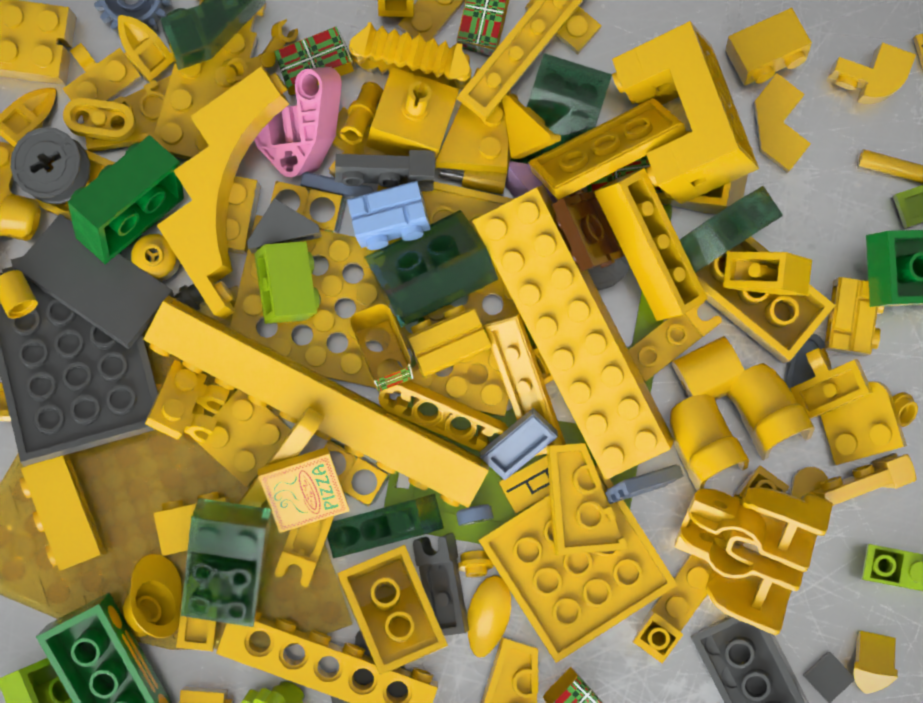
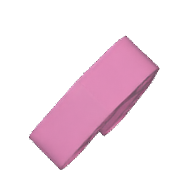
M318 67L300 71L295 80L297 105L285 107L273 117L254 139L257 148L286 177L301 176L305 172H316L336 137L342 81L339 73L332 67Z

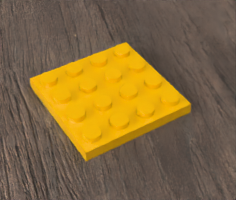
M596 464L595 468L605 494L607 489L614 486L610 478L605 480L598 464ZM550 495L478 540L556 663L678 585L624 500L609 504V506L613 509L616 516L615 521L622 537L625 538L628 550L555 555Z

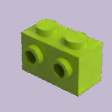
M307 242L264 244L254 253L264 323L294 322L309 319L317 313L320 300L317 288L313 287L311 274L314 270V259L312 254L308 252Z

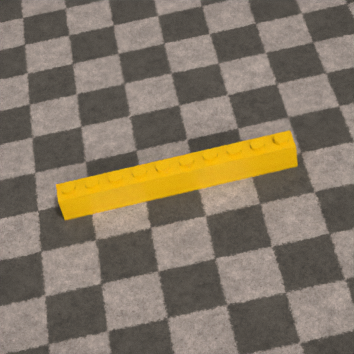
M169 295L163 300L143 339L150 343L149 347L154 352L166 357L172 354L183 360L182 365L187 369L199 374L204 371L216 377L214 381L218 385L228 390L237 388L247 393V398L256 405L266 407L268 404L280 410L279 415L289 422L296 424L305 410L311 407L324 416L322 423L314 433L315 435L328 441L334 438L344 443V449L355 456L363 457L365 454L377 461L376 465L388 473L395 474L396 471L409 477V483L421 490H427L429 487L440 493V498L452 506L459 507L461 504L469 508L489 471V465L480 457L415 423L387 412L380 405Z

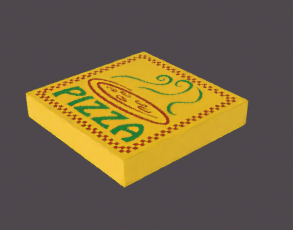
M328 447L257 469L260 483L279 533L349 511L348 503Z

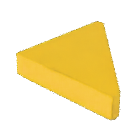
M508 93L503 98L511 158H524L561 141V135L554 134L544 125L545 121L530 107H525L518 100L516 94Z

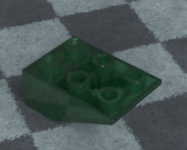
M544 53L527 107H530L545 121L544 125L554 134L561 135V141L524 158H511L510 161L529 164L530 160L595 128L612 74Z
M203 498L198 499L191 516L180 616L254 627L272 509Z

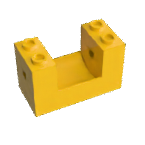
M691 21L612 59L616 72L612 74L614 83L620 93L626 92L632 104L638 103L640 105L655 98L663 105L677 97L681 99L692 132L646 153L650 166L646 168L648 177L654 187L659 186L666 197L671 196L681 205L759 169L714 49Z

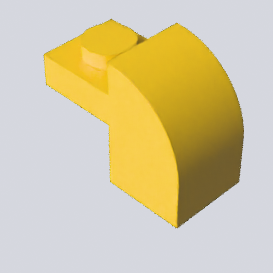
M882 42L875 49L869 67L839 57L833 63L828 77L835 79L836 85L844 89L856 90V88H860L861 91L857 99L858 103H879L892 96L905 83L916 54Z

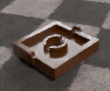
M580 189L570 194V197L563 198L552 204L556 213L557 225L564 231L570 245L571 256L575 263L579 265L581 272L601 266V268L608 267L614 264L616 260L625 256L594 194L596 190L584 193L583 189Z

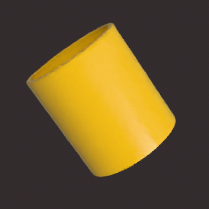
M13 270L0 275V303L7 317L11 319L20 318L31 313L38 305L23 272L20 270Z

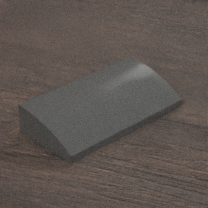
M727 616L691 636L724 703H809L774 634L734 617Z

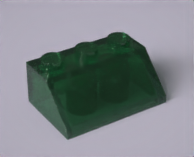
M461 210L430 224L431 230L424 231V235L418 239L411 241L400 239L364 257L400 327L415 322L498 280L486 246Z

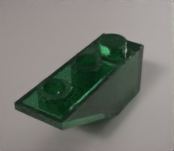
M204 0L198 6L189 9L178 8L169 12L166 17L160 18L163 33L177 69L180 70L212 59L265 5L266 0Z
M435 494L333 521L327 538L334 559L444 529Z

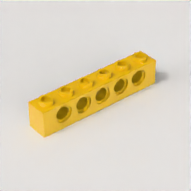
M242 605L241 609L234 607L216 652L220 656L350 703H433L438 690V681L433 680L434 675L426 670L414 667L411 672L399 667L380 675L373 658L364 655L365 649L351 643H345L344 647L331 643V637L315 630H311L310 634L296 630L297 625L282 618H276L275 622L261 617L262 611L246 605ZM255 631L266 632L270 637V645L265 648L255 646L251 640V634ZM292 643L299 644L303 647L305 656L300 660H292L286 655L285 647ZM325 656H332L338 660L340 667L335 672H325L319 665L320 659ZM362 668L368 669L372 672L374 679L367 685H360L354 680L353 674L355 671ZM394 681H401L407 686L408 691L402 697H393L387 690L388 685Z

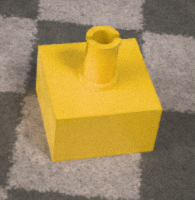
M391 67L370 127L366 146L395 156H409V150L434 151L436 161L460 89Z

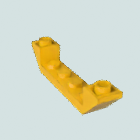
M759 465L732 497L741 501L746 489L753 487H763L786 493L789 486ZM735 541V543L740 544L742 546L745 543L743 541ZM692 554L688 556L673 577L678 585L657 599L632 641L662 664L683 636V633H681L682 629L707 596L706 585L712 570L707 560Z

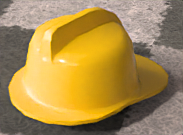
M147 555L141 558L134 566L130 593L124 600L122 610L124 619L134 630V636L136 637L151 635L156 638H166L174 634L179 626L182 592L181 578L172 562L161 555Z

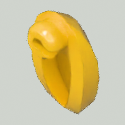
M498 575L488 577L480 584L471 599L468 609L469 644L473 654L479 658L488 655L498 644L510 619V590L502 577Z

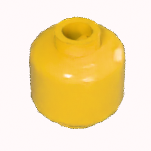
M148 234L141 237L135 243L131 252V262L160 282L170 279L177 272L180 265L177 256L161 234Z

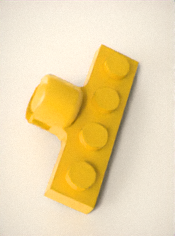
M0 141V237L7 236L28 241L33 238L38 228L41 210L36 199L15 195L11 192L14 178L10 166L14 147L9 143Z

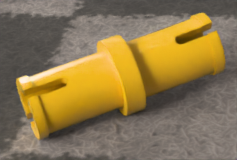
M364 83L357 100L350 104L347 111L348 118L340 134L345 142L354 145L359 144L363 139L367 126L372 124L376 107L383 93V89L377 83Z

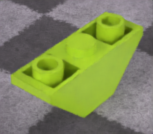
M867 544L861 580L923 591V554Z

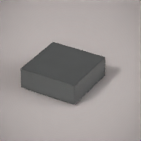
M831 652L824 655L803 675L828 703H831L855 680L854 676Z

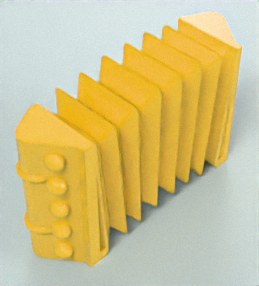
M368 22L367 26L350 40L349 50L354 62L366 72L373 73L378 68L381 75H383L387 70L390 73L391 67H395L463 90L471 80L470 57L468 54H464L463 44L456 43L449 48L447 41L438 45L433 37L426 42L421 33L412 39L408 30L402 35H399L396 28L388 33L383 25L376 31L371 22Z

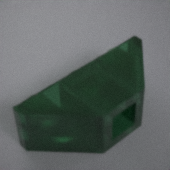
M761 186L682 237L680 242L696 273L781 218L783 214L765 187Z

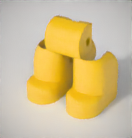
M725 336L672 361V367L689 398L671 409L670 433L674 439L673 444L696 491L704 489L705 482L709 478L728 467L738 464L742 471L748 468L750 460L739 440L729 430L716 403L718 399L724 396L729 397L735 404L741 415V420L762 460L769 457L770 451L774 446L795 434L801 433L805 441L811 439L815 427L803 406L797 403L794 395L780 375L765 363L744 370L734 348Z
M763 487L747 488L741 501L722 491L701 489L693 496L675 539V548L707 560L712 567L706 591L717 608L740 621L768 633L778 635L783 626L792 590H799L803 573L810 566L817 535L823 536L827 532L833 502L813 494H805L799 499L792 495ZM738 540L756 545L759 552L737 544L735 541Z

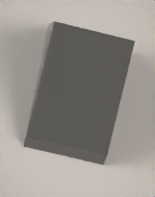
M274 198L248 239L247 245L250 252L255 253L264 244L303 242L320 238L322 235L318 224Z

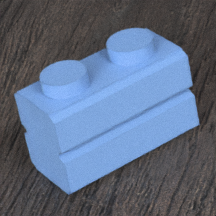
M418 181L347 199L355 236L361 248L367 247L369 250H378L386 247L390 240L402 237L405 241H411L422 237L424 231L431 230Z

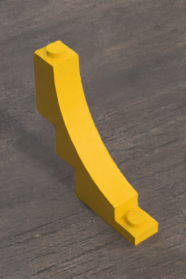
M262 66L190 116L209 146L174 170V173L192 201L157 224V227L212 313L222 319H226L236 312L230 303L234 299L232 293L223 281L217 283V281L233 271L226 237V215L233 180L251 143L273 117L290 104L283 94L288 90L284 82L276 72L270 75Z

